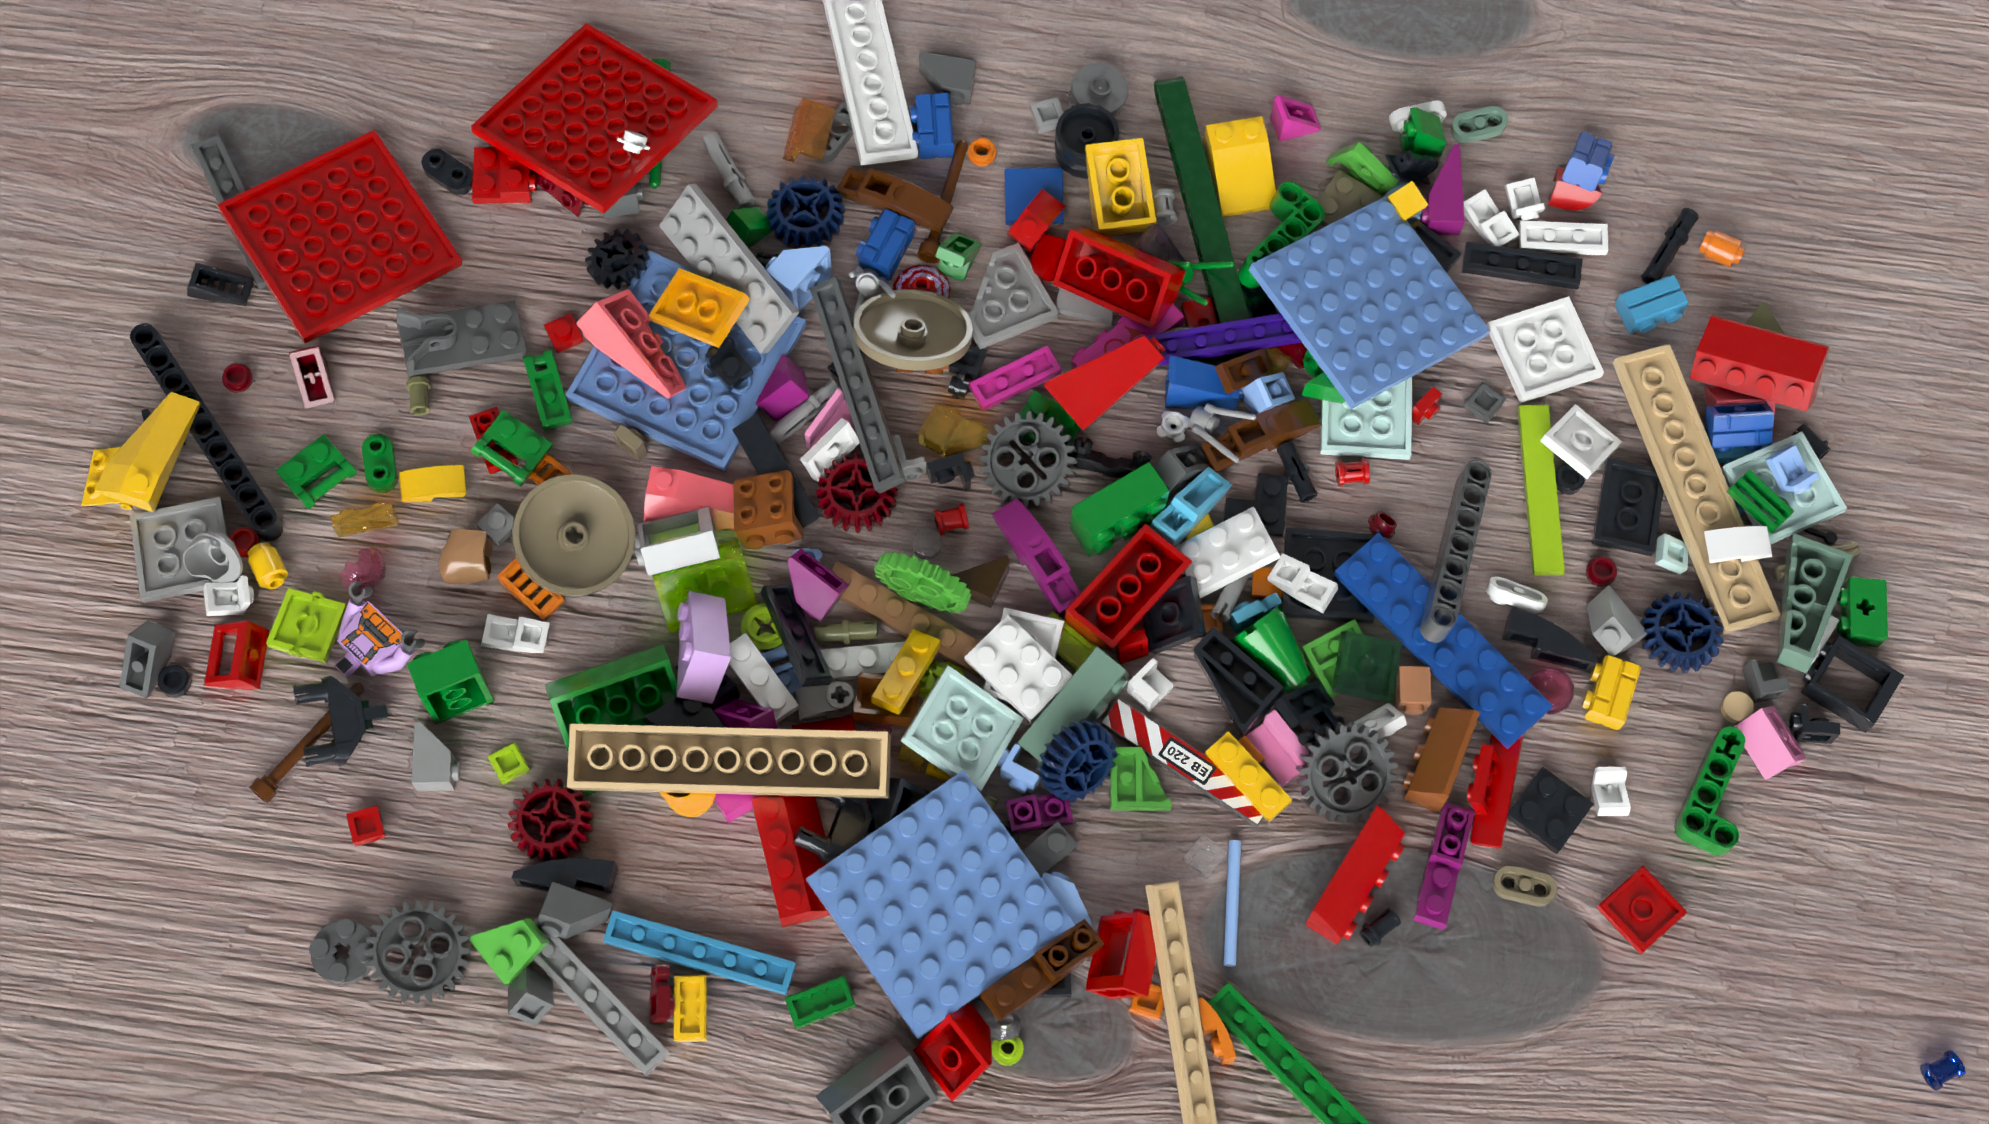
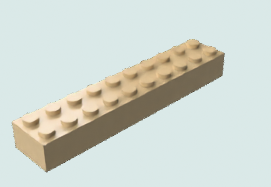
M570 724L567 788L595 791L889 798L891 734L878 731Z

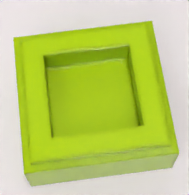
M516 742L487 756L502 785L531 771Z

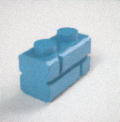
M1674 275L1621 293L1615 302V308L1630 334L1636 331L1647 333L1663 321H1666L1667 324L1674 323L1682 318L1688 305V300L1683 291L1680 290V285Z

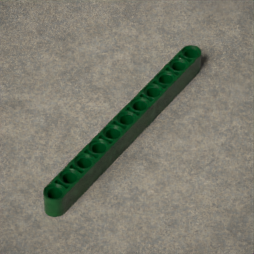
M1183 76L1154 81L1155 98L1199 263H1234V266L1230 268L1201 269L1217 323L1250 319L1185 79ZM1256 350L1229 354L1224 356L1225 359L1229 361L1237 357L1243 356L1245 354L1254 352Z

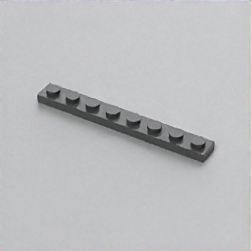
M834 276L810 288L874 489L880 494L905 482L906 479L865 354L854 340V321L841 281Z

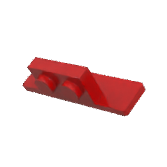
M1491 733L1489 745L1482 744L1480 754H1476L1474 757L1473 772L1476 773L1474 784L1470 783L1467 791V801L1470 802L1475 811L1470 838L1472 845L1498 849L1502 847L1524 735L1507 749Z

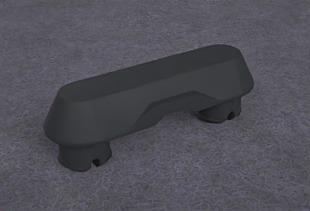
M1078 437L1074 440V447L1077 451L1069 455V457H1073L1078 461L1077 464L1073 465L1074 467L1118 478L1128 475L1152 459L1148 452H1145L1144 456H1142V451L1140 450L1133 453L1132 460L1123 457L1117 459L1107 457L1104 453L1091 450L1093 442L1089 438L1084 442L1083 437Z

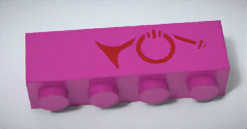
M1172 304L1155 329L1122 316L1117 322L1116 327L1109 332L1107 330L1103 331L1096 337L1094 344L1087 349L1085 347L1081 348L1073 355L1071 370L1138 339L1140 336L1164 333L1176 327H1183L1184 315Z

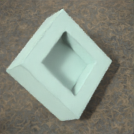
M1665 533L1658 537L1655 564L1679 575L1687 571L1689 553L1685 543Z

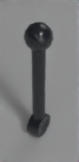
M1813 528L1803 530L1823 538L1824 542L1828 545H1832L1837 541V535L1834 532L1824 533Z

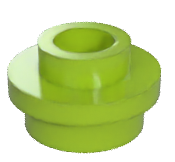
M1013 1033L998 1035L991 1047L994 1059L1006 1066L1016 1064L1022 1058L1024 1052L1021 1039ZM1005 1043L1012 1044L1014 1047L1013 1052L1010 1054L1004 1053L1001 1049L1002 1045Z

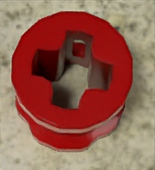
M1361 458V461L1343 463L1342 460H1336L1335 475L1338 487L1344 486L1345 483L1362 482L1363 485L1369 484L1370 469L1368 459Z
M963 503L958 504L956 508L944 511L933 510L939 536L945 535L946 531L958 528L969 529L968 517Z

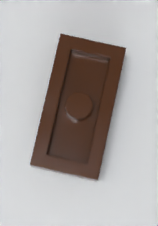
M1263 348L1214 367L1226 395L1245 388L1258 378L1274 374Z

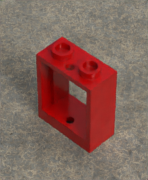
M1136 908L1131 913L1114 911L1113 915L1100 916L1097 935L1104 942V945L1092 955L1085 990L1108 999L1148 997L1156 960L1150 912ZM1131 932L1123 973L1120 975L1128 933Z

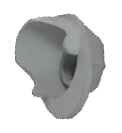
M201 532L192 539V543L183 554L184 566L192 576L209 578L213 582L235 581L242 574V559L237 551L235 542L223 533Z

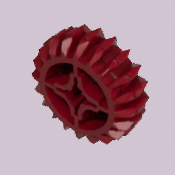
M856 452L853 460H849L844 454L841 464L835 460L832 461L833 470L824 468L827 476L819 478L818 486L820 488L816 490V496L820 499L818 501L819 509L824 510L823 515L825 519L833 518L832 525L834 527L843 523V530L845 532L850 529V526H855V532L859 533L861 526L865 525L866 529L871 531L872 522L881 526L883 524L882 516L890 518V508L896 507V499L894 497L898 495V489L893 487L879 494L874 489L873 483L863 480L861 475L870 477L865 458L860 460L859 454ZM851 476L850 480L846 483H839L844 478ZM856 483H858L861 495H858L857 503L853 492L856 490ZM876 499H879L872 507L863 510L867 503L875 502ZM835 500H840V503L849 504L853 511L841 507Z
M545 779L543 782L544 787L539 788L538 784L533 782L532 788L534 791L531 793L526 789H522L521 793L525 799L523 801L514 799L513 804L518 810H510L508 813L510 818L514 819L508 823L509 830L515 831L510 836L512 841L519 842L517 848L520 852L527 850V857L529 859L535 858L538 854L540 863L545 862L548 855H550L551 860H558L559 854L568 859L570 858L568 852L570 849L580 853L581 849L577 843L579 841L588 843L589 841L588 836L583 832L593 831L592 824L588 823V821L594 819L593 812L587 811L591 807L590 801L583 800L585 795L582 790L574 792L575 790L567 788V785L563 789L564 786L561 779H557L554 786L551 785L549 779ZM548 800L544 808L540 810L533 809L541 802ZM561 800L569 803L575 809V820L569 819L568 815L561 814ZM552 816H555L557 821H552L550 826H547L545 821H550ZM527 822L533 823L534 827L541 828V842L534 840L527 834ZM569 832L566 837L554 842L559 833Z

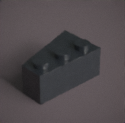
M1212 627L1194 647V658L1242 737L1248 735L1273 707L1274 703L1284 694V686L1215 627Z

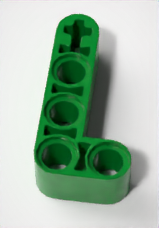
M1288 181L1279 186L1270 202V209L1282 223L1249 253L1238 271L1239 281L1248 288L1260 286L1249 271L1252 263L1314 233L1325 217V211L1321 204L1295 182Z
M1732 726L1721 729L1711 741L1674 826L1675 833L1680 839L1715 856L1726 854L1739 840L1737 827L1731 822L1715 815L1745 746L1744 734L1741 730ZM1726 741H1728L1730 749L1726 754H1722L1721 752L1725 748ZM1710 765L1718 767L1721 770L1722 776L1714 775L1710 770ZM1698 792L1707 794L1710 798V803L1701 801L1698 797ZM1686 819H1693L1698 825V830L1689 828L1686 824ZM1715 833L1723 834L1727 839V844L1718 842Z

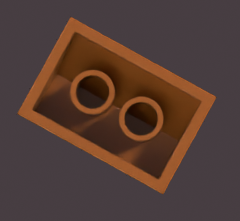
M1439 708L1435 717L1429 715L1423 729V733L1428 734L1424 744L1418 743L1412 760L1417 761L1414 772L1408 770L1402 788L1407 789L1404 800L1437 813L1440 812L1450 795L1478 720L1479 711Z

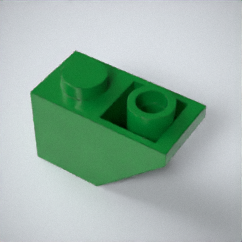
M1417 107L1410 108L1408 118L1404 120L1403 134L1399 136L1401 150L1421 154V156H1442L1446 139L1440 117Z

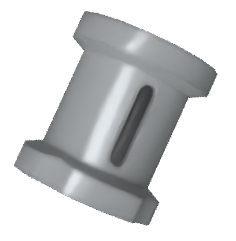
M1171 189L1152 191L1156 216L1155 226H1168L1176 223L1178 215L1174 212L1173 207L1174 191Z

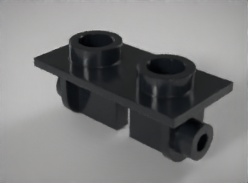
M1403 151L1397 156L1385 155L1390 164L1389 170L1391 174L1398 180L1429 185L1431 182L1428 175L1438 167V161L1432 155L1421 156V154Z

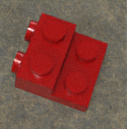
M474 147L472 200L474 204L532 203V192H537L536 174H533V170L495 147Z

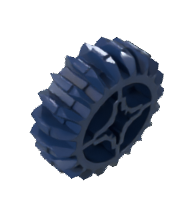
M802 173L798 181L791 176L788 185L780 182L779 190H773L771 193L772 199H768V210L766 212L767 219L770 220L769 227L771 231H774L777 240L783 238L786 246L794 242L796 249H799L801 244L806 245V248L812 247L811 244L815 243L818 247L822 246V240L831 243L833 239L832 234L838 235L840 232V225L844 223L843 215L845 213L842 196L836 194V187L834 185L828 186V181L825 178L817 182L815 174L810 180H806ZM790 203L792 211L789 212L790 216L785 219L782 214ZM827 206L829 212L826 218L821 221L819 214L822 212V208Z
M1680 591L1676 592L1673 598L1667 593L1663 595L1661 601L1658 599L1654 600L1651 604L1652 608L1649 607L1644 612L1646 618L1640 621L1641 625L1645 628L1644 631L1647 633L1642 638L1647 640L1642 645V649L1652 650L1649 660L1658 657L1660 659L1659 668L1667 663L1670 664V672H1675L1679 666L1683 674L1688 673L1690 667L1696 672L1701 669L1702 665L1708 666L1712 662V658L1719 654L1717 647L1723 644V638L1720 635L1724 627L1716 625L1719 621V616L1711 615L1713 606L1705 608L1702 605L1704 598L1698 599L1697 602L1693 601L1692 593H1688L1685 599H1683ZM1673 613L1671 624L1659 627L1660 618ZM1703 638L1702 648L1690 652L1689 647L1692 645V641Z
M1081 719L1079 722L1072 720L1069 727L1062 726L1061 732L1058 735L1053 734V740L1045 744L1047 749L1039 755L1042 761L1037 767L1040 770L1038 776L1051 794H1054L1059 799L1061 798L1063 801L1067 799L1074 802L1077 798L1084 800L1087 793L1094 795L1095 788L1103 786L1102 781L1105 777H1111L1109 770L1116 766L1113 760L1118 756V753L1115 751L1117 744L1110 732L1098 722Z

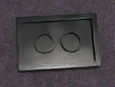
M1607 458L1604 465L1592 544L1646 556L1653 555L1664 492L1655 468Z

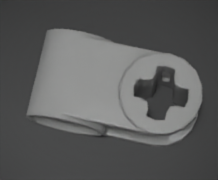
M835 682L824 686L802 687L795 692L801 723L846 717L854 711L856 697L852 687L845 682ZM845 695L844 703L839 704V696Z

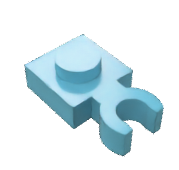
M1273 593L1260 602L1259 600L1251 604L1248 601L1243 602L1233 609L1229 625L1234 633H1237L1253 625L1282 604V601L1277 593Z

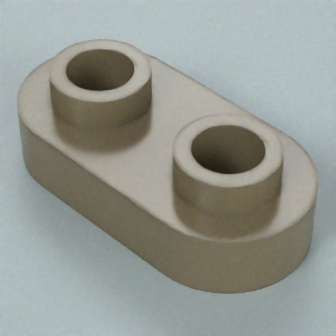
M1515 866L1500 868L1492 880L1493 890L1499 897L1533 906H1546L1557 894V885L1551 876ZM1503 880H1510L1513 888L1508 889L1504 887ZM1534 887H1541L1544 895L1538 896L1535 894Z

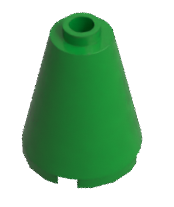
M1280 606L1230 640L1283 685L1284 692L1290 689L1293 692L1309 684L1306 678L1310 676V672L1286 615Z

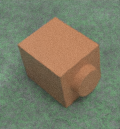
M1399 666L1395 674L1396 709L1398 711H1405L1407 715H1419L1423 711L1428 710L1432 702L1430 667Z

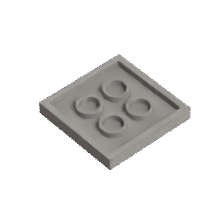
M221 497L156 509L154 512L147 511L129 515L140 599L143 603L204 591L205 583H218V581L213 582L209 578L190 575L184 566L183 554L192 543V539L201 532L223 533L229 538L224 501Z

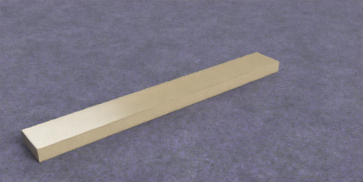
M1179 880L1145 885L1183 1124H1218Z

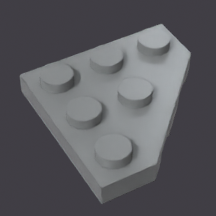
M1019 242L992 253L969 316L973 325L972 336L979 349L1058 318L1059 312L1039 277L1034 273L1032 265Z

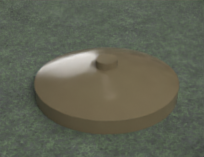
M911 289L894 290L896 297L891 298L884 292L865 301L855 313L853 336L858 347L873 360L893 368L916 371L941 368L963 357L971 345L973 325L967 312L956 302L936 293Z
M584 475L557 476L536 486L520 504L512 525V546L516 559L524 573L541 588L562 596H586L599 592L611 585L628 566L635 546L634 521L624 500L604 482Z

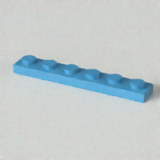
M614 910L603 938V942L608 945L783 995H788L797 966L796 962Z

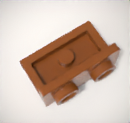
M859 673L853 720L909 727L917 714L920 682L902 712L898 715L871 704V696L884 675Z

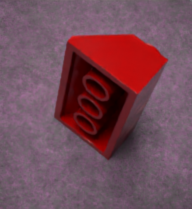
M1085 226L1070 229L1053 285L1151 329H1155L1176 300L1186 270Z
M1711 315L1696 351L1690 379L1807 411L1815 401L1829 346Z
M1145 524L1066 609L1065 622L1090 643L1113 650L1192 564V561Z
M764 795L752 798L751 802L782 928L831 916L806 881L807 877L826 864L819 861L817 854L792 844L793 840L796 839L794 836L801 825L825 837L815 796Z
M1376 806L1305 924L1336 945L1339 944L1342 937L1349 940L1358 925L1353 921L1358 911L1365 914L1374 897L1369 895L1373 886L1376 885L1379 888L1382 886L1389 874V871L1385 869L1390 859L1396 862L1405 848V845L1400 843L1405 833L1379 806Z

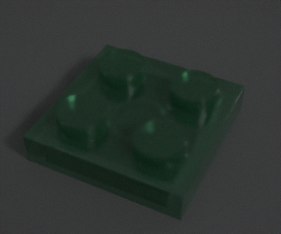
M1341 631L1332 693L1393 703L1402 642Z

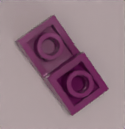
M1036 794L1005 801L1012 832L1047 829L1057 821L1061 826L1073 824L1069 801L1067 799L1063 801L1054 794L1036 797Z

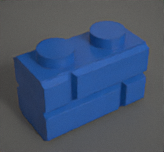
M936 93L934 95L920 94L915 96V106H910L911 124L917 123V131H913L912 137L916 142L917 149H919V158H951L954 155L950 94Z
M1584 131L1580 133L1562 176L1563 181L1575 186L1579 184L1580 188L1590 192L1596 189L1598 183L1604 184L1615 155L1610 154L1613 146L1612 142L1602 138L1595 139L1594 135Z
M885 209L880 217L875 216L869 226L871 234L867 241L862 240L860 242L856 256H858L859 266L862 269L872 268L878 273L879 277H885L887 281H891L916 231L913 220Z
M1767 402L1706 407L1705 431L1714 450L1728 452L1732 450V447L1741 446L1749 450H1758L1762 448V445L1772 444L1774 412Z

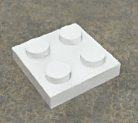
M1576 404L1540 441L1586 479L1622 443L1620 439Z

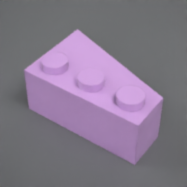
M689 591L686 602L680 603L677 620L680 621L677 697L713 704L731 659L725 598Z

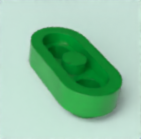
M383 434L370 435L362 444L365 478L369 487L374 492L387 493L396 486L398 481L394 447L387 436ZM377 444L382 445L379 450H372L373 446ZM378 472H385L382 478H376Z

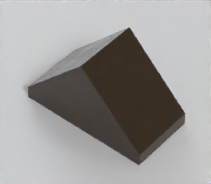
M1005 556L951 576L959 577V582L967 584L966 588L971 590V600L991 608L1009 572V558Z

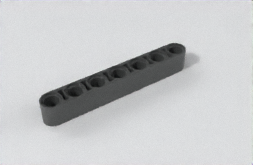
M1481 460L1470 461L1455 484L1420 624L1422 636L1430 642L1438 643L1443 641L1458 618L1492 476L1490 467Z

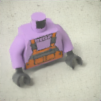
M361 580L355 581L349 586L351 598L345 609L337 641L346 654L335 664V667L346 678L360 666L370 676L401 670L414 654V649L422 648L425 645L424 639L413 641L415 634L418 632L417 630H407L402 633L369 601L366 603L363 601L364 598L372 595L373 589L371 586H368L361 593Z

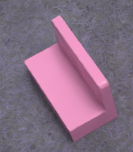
M838 388L806 430L805 441L807 448L811 449L841 418L848 421L853 430H855L847 402L844 400L843 390Z
M1775 706L1761 708L1734 726L1744 734V747L1764 779H1770L1787 767L1798 765L1807 759Z
M1274 709L1265 716L1263 724L1246 735V737L1265 758V761L1262 763L1280 786H1284L1301 773L1296 769V766L1305 765L1306 761L1300 758L1299 754H1309V751L1304 745L1299 743L1298 737Z

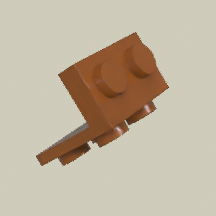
M784 470L740 478L734 482V532L745 549H760L767 545L789 544L795 540L804 539L803 527L794 514L793 475L790 471Z

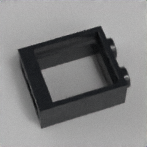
M1838 636L1832 644L1828 641L1825 643L1818 655V658L1821 659L1818 666L1812 665L1802 679L1806 685L1801 693L1866 733L1877 722L1904 675L1843 637ZM1834 656L1880 684L1864 712L1818 684Z

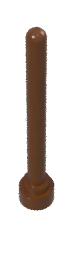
M965 140L957 142L941 194V199L951 204L968 148V143ZM931 229L929 237L920 244L917 253L920 260L931 264L940 261L935 256L938 247L941 245L942 231L939 232Z
M354 683L349 689L359 697L364 687L361 683ZM329 711L268 776L264 775L261 779L257 778L249 786V789L265 803L268 804L273 799L278 788L277 784L304 756L303 747L313 746L332 726Z

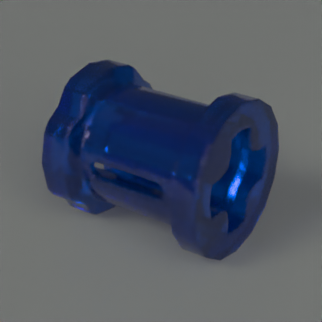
M1952 1050L1946 1051L1943 1057L1931 1064L1926 1062L1920 1066L1926 1083L1936 1091L1941 1089L1943 1083L1954 1077L1961 1078L1966 1074L1963 1062Z

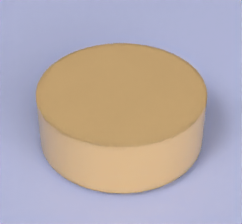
M1734 691L1723 699L1720 709L1727 721L1738 724L1753 714L1754 704L1747 694Z

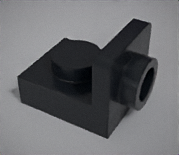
M726 338L719 348L711 346L705 355L707 367L729 391H732L753 374L752 368L735 351L733 343L729 338Z
M962 452L927 463V475L931 484L936 482L939 484L949 483L956 476H960L964 490L971 489V479L975 478L970 461H964Z
M1801 703L1790 714L1789 728L1790 731H1794V738L1797 742L1832 744L1840 735L1839 722H1829L1827 718H1813L1809 721L1808 704Z

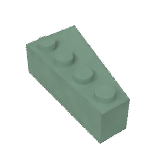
M1795 533L1793 534L1786 554L1777 663L1804 673L1808 672L1853 558L1852 554Z
M1096 647L1018 741V744L1041 762L1042 759L1039 755L1046 751L1045 744L1053 740V734L1058 735L1061 732L1062 726L1069 727L1072 720L1079 722L1081 719L1087 721H1094L1095 718L1098 719L1107 709L1111 700L1123 690L1132 677L1122 666L1100 648Z

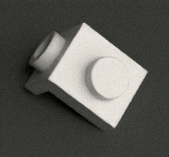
M1535 178L1505 185L1513 220L1521 218L1522 221H1531L1539 218L1538 213H1541L1545 206L1540 201Z
M240 576L237 582L205 583L203 587L206 616L244 615L249 605L253 604L254 590L252 586L248 585L247 576Z
M1626 767L1595 768L1591 791L1598 816H1629L1631 806L1625 787Z

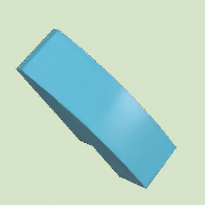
M1207 467L1173 498L1171 504L1153 519L1150 528L1176 547L1215 507L1231 488L1232 484L1212 468Z

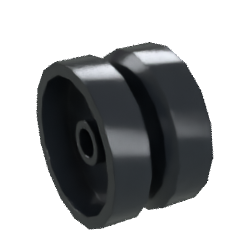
M1091 103L1076 104L1065 110L1058 119L1054 146L1056 160L1061 168L1072 176L1088 178L1085 145L1119 140L1118 122L1110 111L1100 105Z

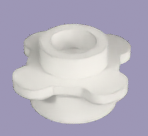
M625 130L623 138L617 137V141L624 143L623 149L640 154V151L643 149L650 150V147L646 146L648 137L639 133Z
M1163 412V420L1161 426L1157 427V435L1161 438H1172L1176 443L1184 441V432L1189 427L1190 419L1179 412ZM1171 425H1175L1176 428L1172 429Z

